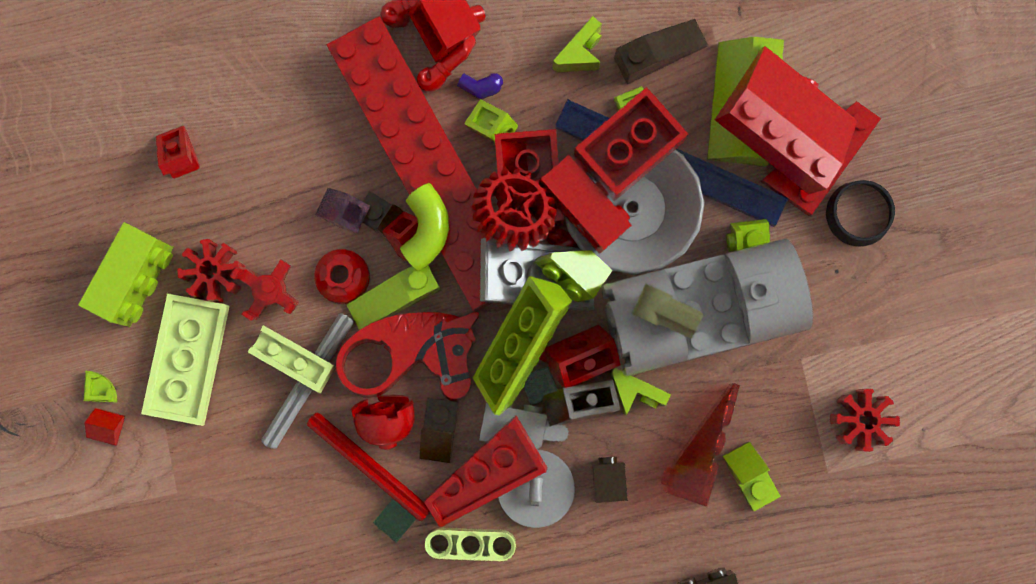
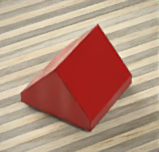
M95 408L84 423L86 438L116 446L125 416Z

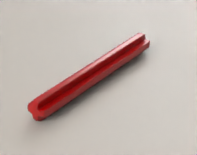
M315 413L307 422V426L416 519L423 521L428 516L430 511L424 501L320 413Z

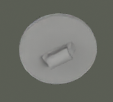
M544 450L537 451L548 467L547 472L498 497L505 513L512 520L526 527L541 528L556 523L567 513L574 498L575 485L570 469L558 456Z

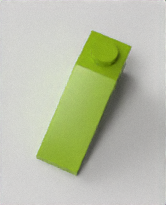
M429 265L421 271L411 266L347 304V307L360 330L373 322L393 316L441 291V288Z

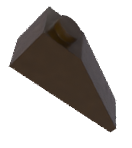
M693 19L643 35L616 48L614 59L626 83L629 84L706 48L708 44L696 20Z

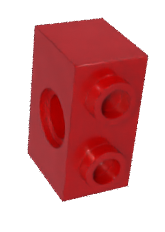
M596 325L544 349L550 373L563 388L575 386L621 365L615 339L600 325Z

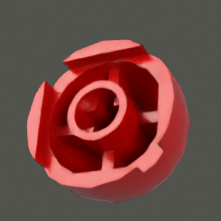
M405 395L377 396L380 402L369 404L368 399L355 404L351 412L357 434L363 441L379 446L380 449L396 447L397 443L405 439L413 428L415 420L413 401H409V397Z

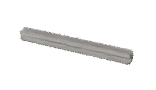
M343 313L338 314L314 354L330 362L354 321ZM299 381L296 382L261 439L265 446L271 449L278 447L313 389Z

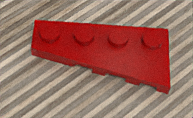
M857 101L845 110L857 120V124L843 164L826 190L808 194L776 168L760 182L810 217L881 120L879 116Z
M515 415L428 495L424 503L441 528L547 472L548 467Z

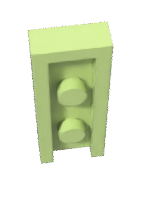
M263 325L260 330L262 332L253 347H250L248 353L314 391L321 393L336 366Z

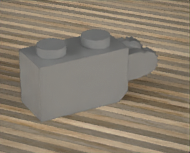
M486 403L479 440L487 442L515 415L518 417L536 449L542 446L543 440L553 442L566 441L565 439H568L569 431L562 424L549 426L547 415L541 414L542 407L524 404L523 410H519L510 406L498 416L494 415Z

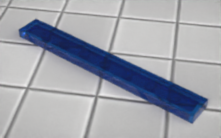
M567 99L555 129L583 141L609 118ZM676 149L684 155L698 175L704 196L757 220L767 219L770 226H776L788 198L680 149Z

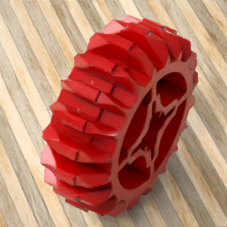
M519 167L514 170L513 174L507 168L502 170L500 174L494 171L490 174L489 179L485 178L481 181L479 188L476 189L473 195L474 200L471 204V210L474 213L472 221L480 222L477 229L478 232H487L486 241L492 238L497 240V248L501 247L504 243L507 244L509 252L514 250L516 245L521 251H524L528 245L532 248L537 246L540 241L547 238L549 231L552 230L555 224L554 218L557 215V209L553 208L555 198L548 197L550 191L548 188L540 186V179L536 181L531 179V171L526 173L525 176L521 175ZM494 196L498 200L497 205L499 209L497 212H494L491 204V198ZM533 207L536 214V223H533L530 219L532 215L529 209Z

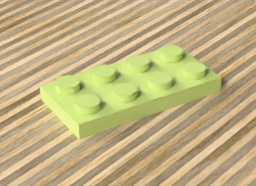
M167 293L141 414L200 426L205 425L229 305Z

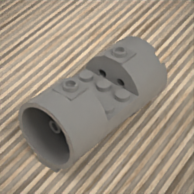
M786 238L604 284L601 287L603 299L609 298V302L605 305L610 335L615 339L619 359H625L626 363L621 365L625 377L811 329L813 323L812 302L806 275L794 246ZM645 284L658 288L672 295V299L704 313L692 339L660 324L659 326L631 314Z

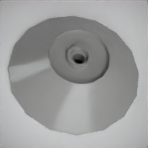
M674 150L615 202L609 196L607 197L615 206L620 205L630 217L628 221L632 226L602 253L599 254L565 216L568 232L581 251L592 250L612 271L636 275L661 270L686 253L700 231L705 203L698 175L684 155ZM587 173L590 179L595 183L596 181L594 180V178L589 173ZM627 204H636L637 211L630 213L626 208Z

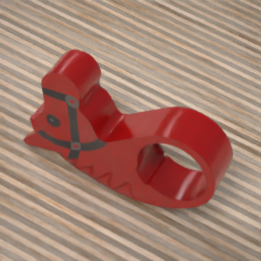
M440 312L406 313L373 322L357 331L340 348L336 359L337 374L349 391L361 397L371 398L389 391L416 364L423 363L432 375L441 379V391L448 400H461L466 397L470 390L471 380L467 367V355L471 350V345L476 343L471 328L478 320L479 312H472L462 317ZM361 344H384V348L392 357V370L387 380L371 389L359 388L349 382L345 373V362L349 353Z

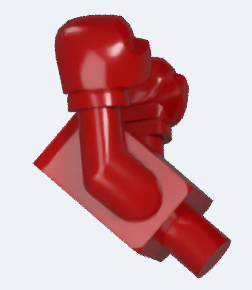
M393 0L382 6L380 16L383 23L390 28L405 27L409 24L411 18L436 63L434 66L426 67L418 73L417 83L422 90L434 92L442 87L447 77L452 74L451 71L463 63L470 55L476 44L475 36L481 30L479 23L485 20V11L480 5L470 7L466 0Z

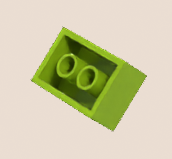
M123 222L78 306L111 323L131 327L132 323H136L140 319L144 309L142 305L146 297L151 296L158 285V280L156 279L161 270L166 269L173 257L171 252L174 247Z

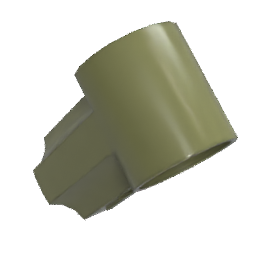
M645 284L631 314L659 326L660 324L692 339L704 313L672 299V295L658 288Z

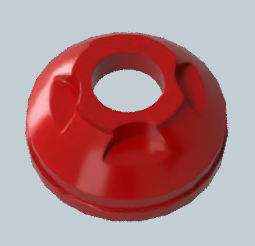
M336 249L328 252L319 260L315 269L314 280L318 291L325 299L337 304H348L365 293L370 281V271L367 263L359 254L347 249ZM336 266H344L348 270V278L343 283H335L331 279V272Z

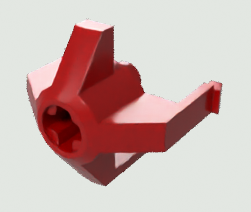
M280 259L271 275L261 276L245 267H235L230 277L240 279L251 286L252 295L255 299L247 311H243L241 315L251 321L257 320L266 307L273 304H279L284 307L283 311L288 314L295 310L299 301L286 292V284L284 282L291 268L290 264Z

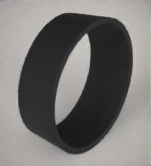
M867 180L849 182L840 186L831 195L826 207V219L832 233L840 241L857 247L869 246L882 239L890 229L895 217V205L889 192L881 185ZM856 184L867 185L876 189L885 198L889 208V221L883 232L873 237L861 238L850 234L842 227L837 216V204L842 193L849 187Z

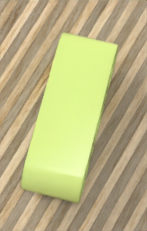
M436 528L430 532L425 540V550L431 557L437 559L505 561L513 556L516 549V540L513 534L506 530ZM435 535L446 537L448 540V548L446 550L437 551L433 548L431 541ZM467 536H474L479 541V549L475 552L466 551L462 544L463 539ZM498 537L507 538L511 543L510 550L506 553H498L493 547L495 539Z

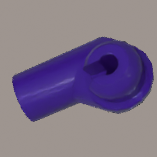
M464 73L459 79L457 87L478 99H484L497 94L501 90L503 78L497 73H492L488 77L477 81Z

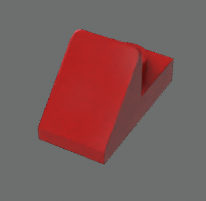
M184 125L156 136L158 167L163 176L170 173L172 178H178L200 168Z

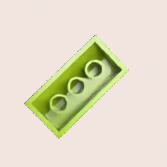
M747 37L718 43L707 160L768 166L769 163L716 122L715 118L762 47L766 46L783 59V39Z
M532 276L528 277L473 376L474 382L494 415L500 416L514 403L518 394L524 388L525 382L533 368L538 364L545 347L552 339L557 326L569 309L572 300L559 284Z

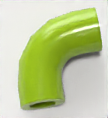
M431 183L417 188L406 199V203L418 219V228L415 235L401 246L400 250L407 261L418 271L424 269L436 258L444 248L449 233L448 211Z

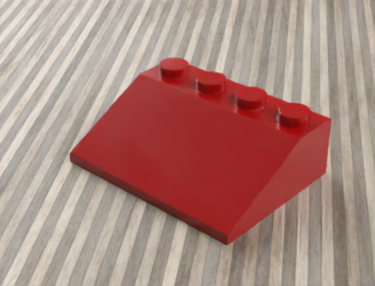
M766 46L762 47L715 118L716 122L808 194L828 188L843 164L857 124V120Z

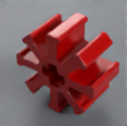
M210 239L200 240V244L203 247L204 258H200L196 251L186 248L182 253V257L193 261L196 267L186 270L178 268V278L187 282L190 279H196L190 288H186V292L191 296L202 299V294L207 289L208 296L206 300L221 303L224 299L221 298L220 284L226 287V291L237 294L241 286L231 282L227 277L235 267H245V265L239 261L227 264L233 255H237V251L229 245L222 243V248L216 254L218 244ZM211 265L217 268V273H212L214 275L213 278L207 275V269L211 270Z
M857 389L858 404L852 399L853 396L851 394L841 395L836 400L838 404H842L849 412L848 416H842L840 413L830 414V424H841L843 422L849 425L841 435H836V439L841 444L850 445L857 436L855 450L872 452L874 449L871 447V436L877 441L876 445L888 446L893 441V438L888 437L880 428L881 424H887L888 427H898L900 425L899 416L883 418L880 415L888 405L894 404L889 396H878L876 398L877 401L872 404V393H874V390ZM859 417H869V424L860 423Z

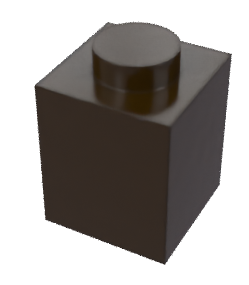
M617 456L598 458L599 463L592 464L595 502L628 501L625 463L617 462Z

